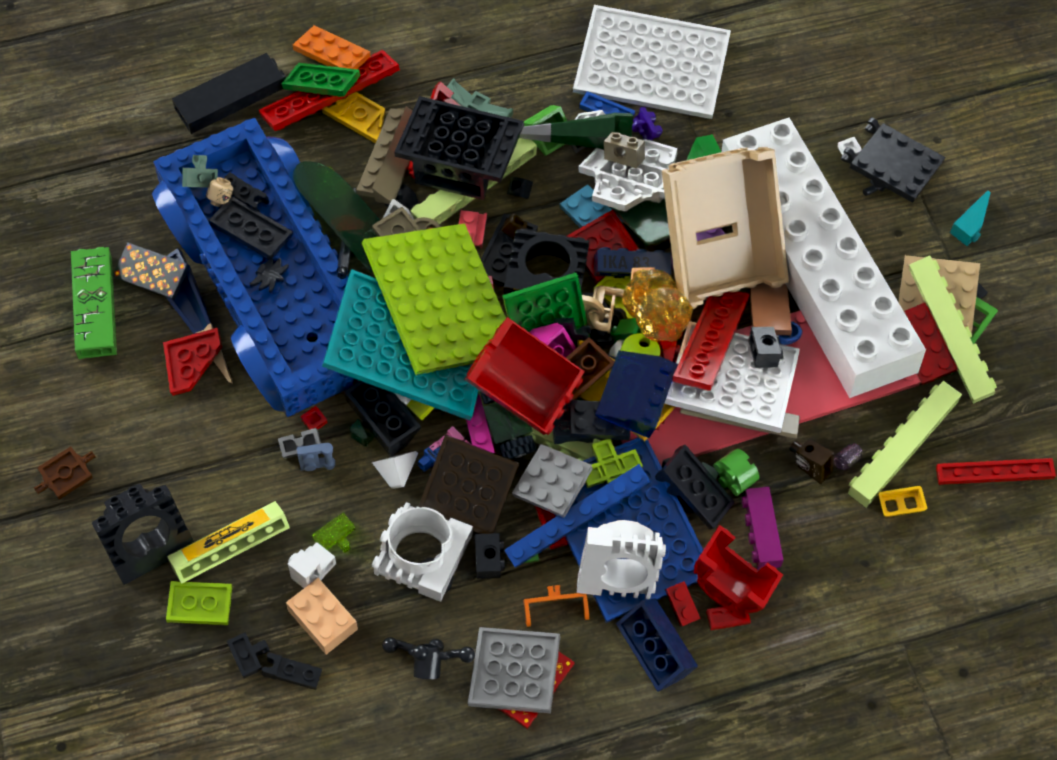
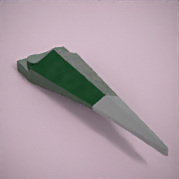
M611 113L564 122L524 126L519 138L604 149V140L612 132L632 137L633 113Z

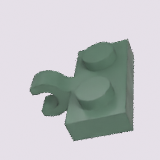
M193 155L192 162L195 168H183L182 187L208 188L210 182L218 177V169H206V155Z

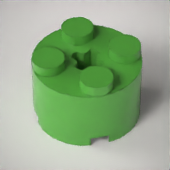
M738 448L713 465L719 473L720 478H718L720 485L723 488L728 487L735 496H738L759 480V472L755 464L750 465L747 461L750 457Z

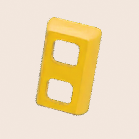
M921 486L882 491L878 494L884 517L923 512L927 509ZM913 497L917 507L912 509L906 508L904 499ZM896 501L898 510L887 511L885 502Z

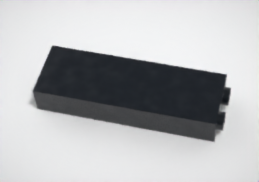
M265 53L172 98L175 111L190 134H193L282 90L281 83L286 77L282 70H278L275 59L270 58Z

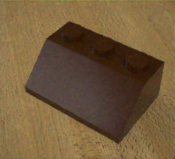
M590 338L566 357V359L585 371L581 377L583 382L577 389L574 388L572 391L574 396L571 400H576L616 365V362Z

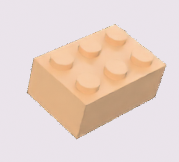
M319 578L315 579L286 602L290 614L325 654H328L358 630L356 620Z

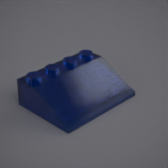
M619 350L595 416L650 438L658 424L678 364L660 356Z

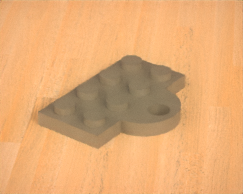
M400 207L373 224L372 230L380 237L441 226L431 218L421 217L413 220L406 210Z

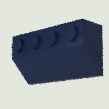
M656 598L642 600L616 623L657 692L685 678L698 667Z

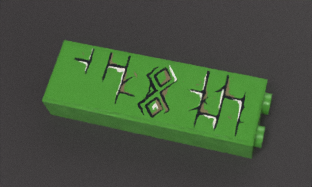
M109 247L71 251L74 339L78 359L117 355L113 269Z

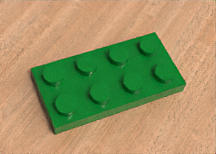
M298 63L281 84L284 90L344 97L361 75L357 69Z

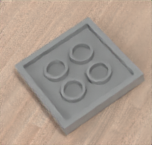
M541 444L512 494L516 498L565 518L593 467L591 464Z

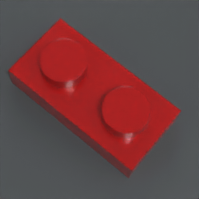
M685 581L665 589L681 627L700 619Z

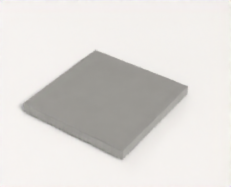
M479 627L468 706L551 714L560 634Z

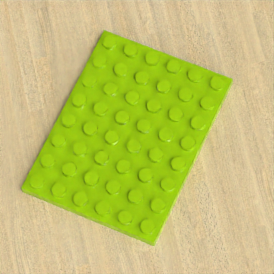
M465 223L364 239L362 246L415 374L473 364L488 340L492 339L497 328L506 317Z

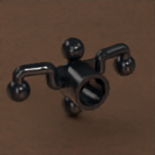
M387 637L382 643L383 650L387 653H394L398 648L408 651L409 655L414 657L413 676L420 679L440 678L441 660L460 658L462 662L470 663L475 658V651L468 646L462 649L442 652L444 643L439 639H432L429 644L415 646L401 640H396L393 637Z

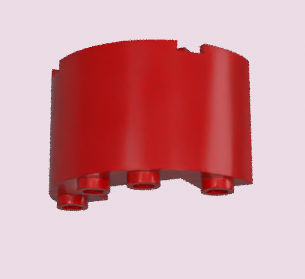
M719 525L695 562L694 573L698 576L697 582L711 599L730 610L742 609L745 613L759 612L764 609L783 574L768 562L759 570L754 568L749 562L745 561L728 547L736 537Z

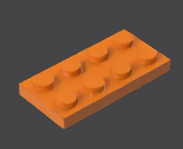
M315 25L293 44L294 51L326 66L358 69L371 57L370 51Z

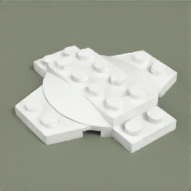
M645 139V159L638 168L605 160L604 150L596 148L579 165V172L595 177L596 185L592 194L593 202L622 211H627L645 200L660 203L662 199H665L662 170H669V165L675 163L677 148Z

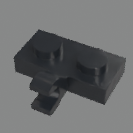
M555 318L554 324L558 323L565 328L576 348L580 346L579 340L586 341L590 338V326H582L576 329L574 318Z
M246 632L227 641L244 679L262 670L257 655L270 651L265 640L252 646Z

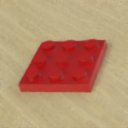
M613 209L567 235V237H580L589 241L585 268L595 283L605 278L603 276H594V254L598 249L602 247H608L611 250L627 248L629 251L639 249Z

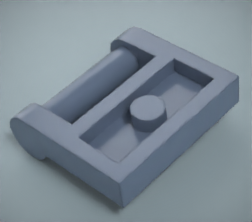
M321 443L297 447L301 471H313L321 467H325L328 470L333 469L336 465L335 459L332 457L333 446L330 443ZM322 453L324 458H319L318 454Z

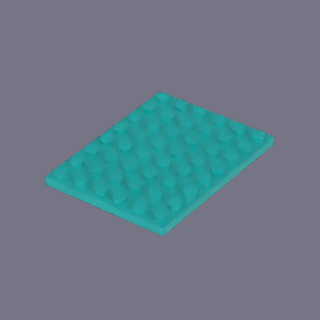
M351 269L322 367L471 420L479 390L464 379L472 364L416 375L376 278Z

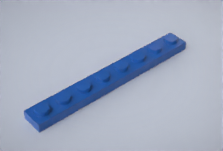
M640 464L572 506L565 518L560 516L553 518L504 551L514 567L517 568L648 484L650 479Z

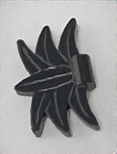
M273 258L271 260L268 259L255 272L257 277L250 282V287L261 283L259 291L270 286L269 292L272 293L276 281H284L281 275L289 268V264L281 267V258H278L274 264Z

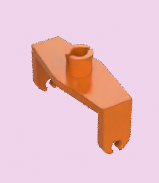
M560 585L554 586L555 592L553 586H548L549 596L523 600L527 627L531 626L529 604L582 598L584 619L589 620L587 594L561 595Z

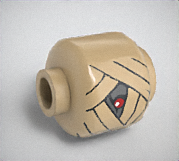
M220 177L210 182L206 197L212 205L221 207V205L229 201L233 193L231 182Z

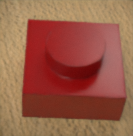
M317 406L300 416L301 421L309 430L314 428L318 430L328 423L327 418Z

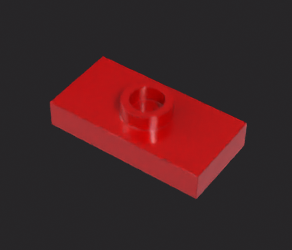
M723 606L706 610L710 631L751 623L749 613H745L742 609L733 611Z

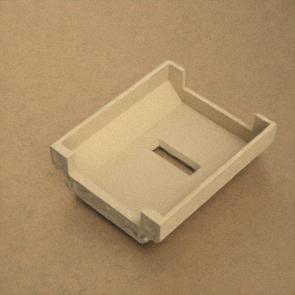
M759 147L757 150L739 148L669 165V170H662L679 305L686 309H695L697 305L704 304L703 300L708 296H721L724 292L728 291L738 292L740 288H754L760 283H766L772 288H778L782 284L789 282L774 149L768 147ZM732 225V233L697 241L696 233Z

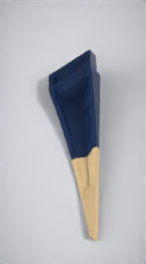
M178 248L167 255V257L187 263L182 251ZM190 267L176 299L166 298L193 334L213 329ZM220 350L213 361L227 381L233 384L223 353Z

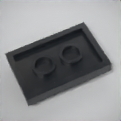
M570 401V438L629 440V403Z

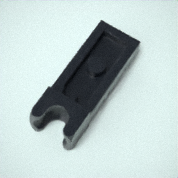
M231 172L224 177V179L231 182L233 187L231 197L236 198L258 212L260 210H258L257 204H269L268 196L258 188L252 187Z
M267 653V661L274 666L262 668V675L264 677L275 680L279 679L314 690L317 689L322 668L283 658L277 654Z

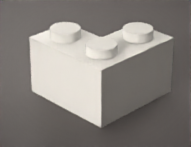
M317 542L313 547L309 546L306 551L301 549L298 553H294L288 561L291 579L303 588L317 578L322 580L336 565L335 556Z

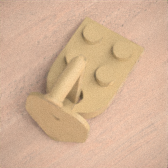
M598 286L594 289L593 297L582 295L587 323L591 330L597 329L610 334L615 297H621L625 300L628 289ZM605 295L612 296L610 308H604L603 306ZM608 319V323H604L603 320Z

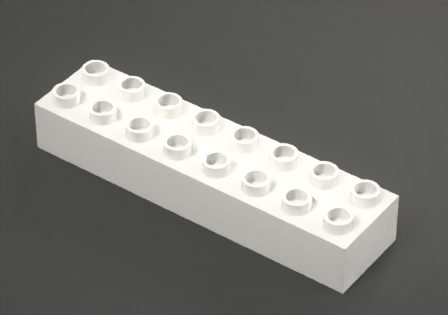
M790 118L724 139L721 152L739 148L757 150L759 147H768L775 150L789 282L785 284L849 398L917 374L926 349Z

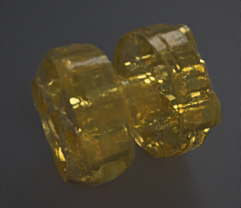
M638 270L633 275V279L627 284L623 293L622 304L633 318H636L637 325L642 334L652 341H676L680 338L691 320L693 307L687 298L678 291L676 283L671 276L662 270Z

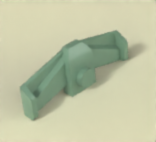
M454 78L447 86L454 92L451 98L460 106L509 118L513 115L512 108L507 109L490 104L491 98L477 91L471 95Z

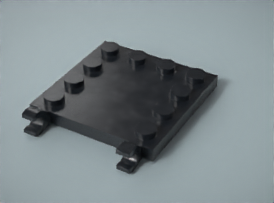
M871 117L867 122L868 125L865 127V130L874 134L857 156L853 149L847 147L843 152L845 154L841 157V160L851 164L850 169L913 203L943 164L946 157L884 123L880 126L878 121Z

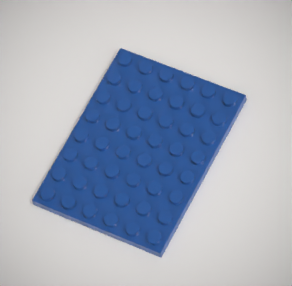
M638 437L614 447L617 455L636 449L643 465L642 469L650 479V482L565 536L579 568L588 527L598 528L610 522L627 520L644 525L651 529L654 534L655 532L660 533L659 537H662L663 544L666 545L665 556L662 557V568L659 569L658 582L656 581L655 594L651 593L650 599L656 598V600L666 597L665 589L682 581H685L687 587L698 583V576L694 573V565L703 548L677 496L667 493V488L670 484L655 479V475L659 470H662V467L648 439L643 441ZM595 456L583 460L591 465L597 463ZM605 482L591 488H587L584 483L572 506L607 485V483ZM602 589L601 596L593 595L606 623L627 614L642 600H648L645 599V594L639 593L638 598H633V593H626V597H623L621 593L614 592V595H609V591Z

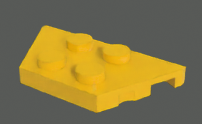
M355 92L347 98L336 101V104L333 106L322 108L323 114L376 143L384 123L386 113L384 107Z

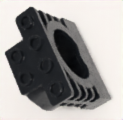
M517 229L504 285V295L556 279L547 273L534 275L529 272L526 262L540 255H553L566 261L570 266L561 277L577 273L582 291L589 241L580 237L572 238L565 235H552L546 232Z
M141 484L132 486L128 490L105 501L104 515L92 522L123 585L169 561L167 556L194 543L166 485L156 487L152 491L144 489ZM145 516L161 518L154 530L141 533L137 539L131 542H122L125 530L135 520Z

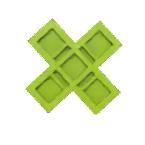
M605 439L592 444L591 448L597 463L592 464L593 469L585 484L587 488L605 482L608 484L638 464L643 468L636 449L617 455L611 439Z

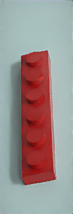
M1053 458L942 463L936 465L939 485L1055 479L1056 477Z

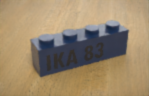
M602 247L594 254V276H631L632 268L655 267L654 272H647L648 278L659 276L662 279H668L671 275V253H665L664 250L647 252L646 249L629 251L627 248L611 250V248Z

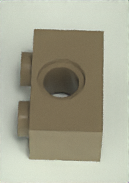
M612 132L604 140V159L638 168L645 159V141Z

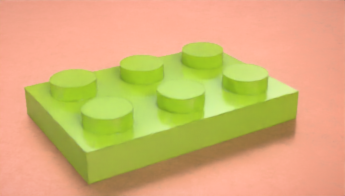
M171 581L166 621L168 623L228 625L232 584L184 582L181 584V582Z

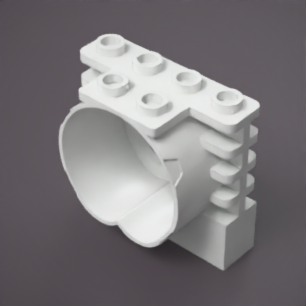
M406 502L404 507L398 508L396 514L391 515L388 522L389 527L381 535V553L374 558L372 563L374 574L377 576L379 574L383 575L387 580L393 579L398 584H406L410 589L412 587L416 588L418 593L441 602L472 537L473 526L450 518L448 521L436 510L426 507L420 508L418 506L414 508L410 506V503ZM413 533L430 534L437 538L442 545L441 553L433 561L426 563H413L404 560L396 554V550L401 540Z
M627 520L610 522L598 528L588 527L578 573L577 593L601 596L602 589L609 591V595H614V592L621 593V596L626 597V593H633V598H638L640 593L645 594V599H650L651 593L655 594L656 581L658 582L659 569L662 568V557L665 556L666 545L663 544L662 537H659L660 533L655 532L654 534L651 529L644 525Z

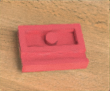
M461 210L459 224L465 223L474 246L483 248L487 213L479 214V212Z

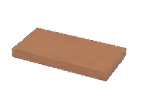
M760 283L754 288H749L752 327H774L776 335H791L792 327L786 284L784 283L778 288H772L766 283Z

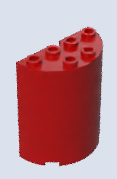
M507 317L497 328L492 339H489L481 350L464 380L542 435H549L555 427L554 421L558 420L564 412L562 408L573 398L574 394H572L574 388L577 389L583 382L581 377L585 371Z

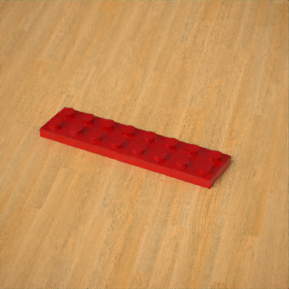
M381 50L371 55L357 69L360 71L361 76L344 97L297 91L260 109V116L274 131L281 130L285 126L298 122L302 118L314 114L316 111L328 107L350 94L361 91L363 88L393 75L400 70L399 64L384 50Z
M740 291L724 292L721 296L708 297L673 375V382L711 391L748 304L750 294Z

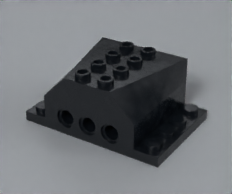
M419 96L394 154L395 157L413 162L416 184L485 201L489 180L500 183L523 130L524 121Z

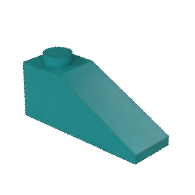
M990 191L985 192L952 226L950 233L966 246L972 241L976 242L981 236L979 232L983 225Z

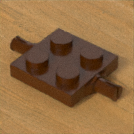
M70 446L37 467L43 477V482L34 487L35 491L39 494L49 488L60 500L93 478L87 469L86 463L96 458V456L90 451L81 457Z

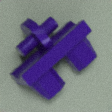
M640 107L639 114L633 119L632 131L639 132L644 140L652 141L654 138L660 137L663 130L659 125L654 126L653 123L656 120L654 112H647L645 107Z

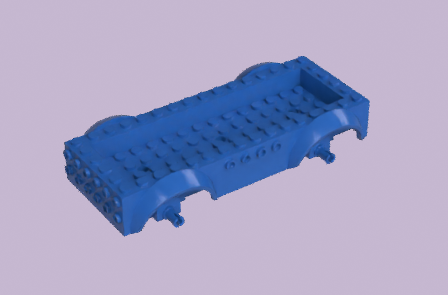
M252 118L153 161L159 184L152 192L155 204L169 229L193 262L203 264L238 327L231 336L235 351L252 381L271 407L276 411L284 412L286 417H289L348 389L360 381L322 367L348 276L346 275L344 279L338 278L339 256L335 249H331L328 236L326 234L323 235L321 232L320 222L318 220L315 221L313 218L314 213L309 206V193L305 174L295 151L289 143L278 137H266L256 118ZM193 155H206V169H218V177L224 178L231 172L252 187L264 192L269 198V204H257L260 213L293 231L291 239L273 257V264L278 258H281V267L289 264V268L281 275L284 281H276L272 293L269 292L270 286L259 291L261 283L250 287V282L257 277L255 272L268 259L210 226L209 219L221 207L210 203V200L206 197L208 188L182 187L183 168H195L192 162ZM310 337L318 338L315 342L308 341Z

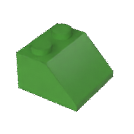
M550 105L525 120L524 126L564 122L567 119L561 106ZM532 140L545 156L565 145Z

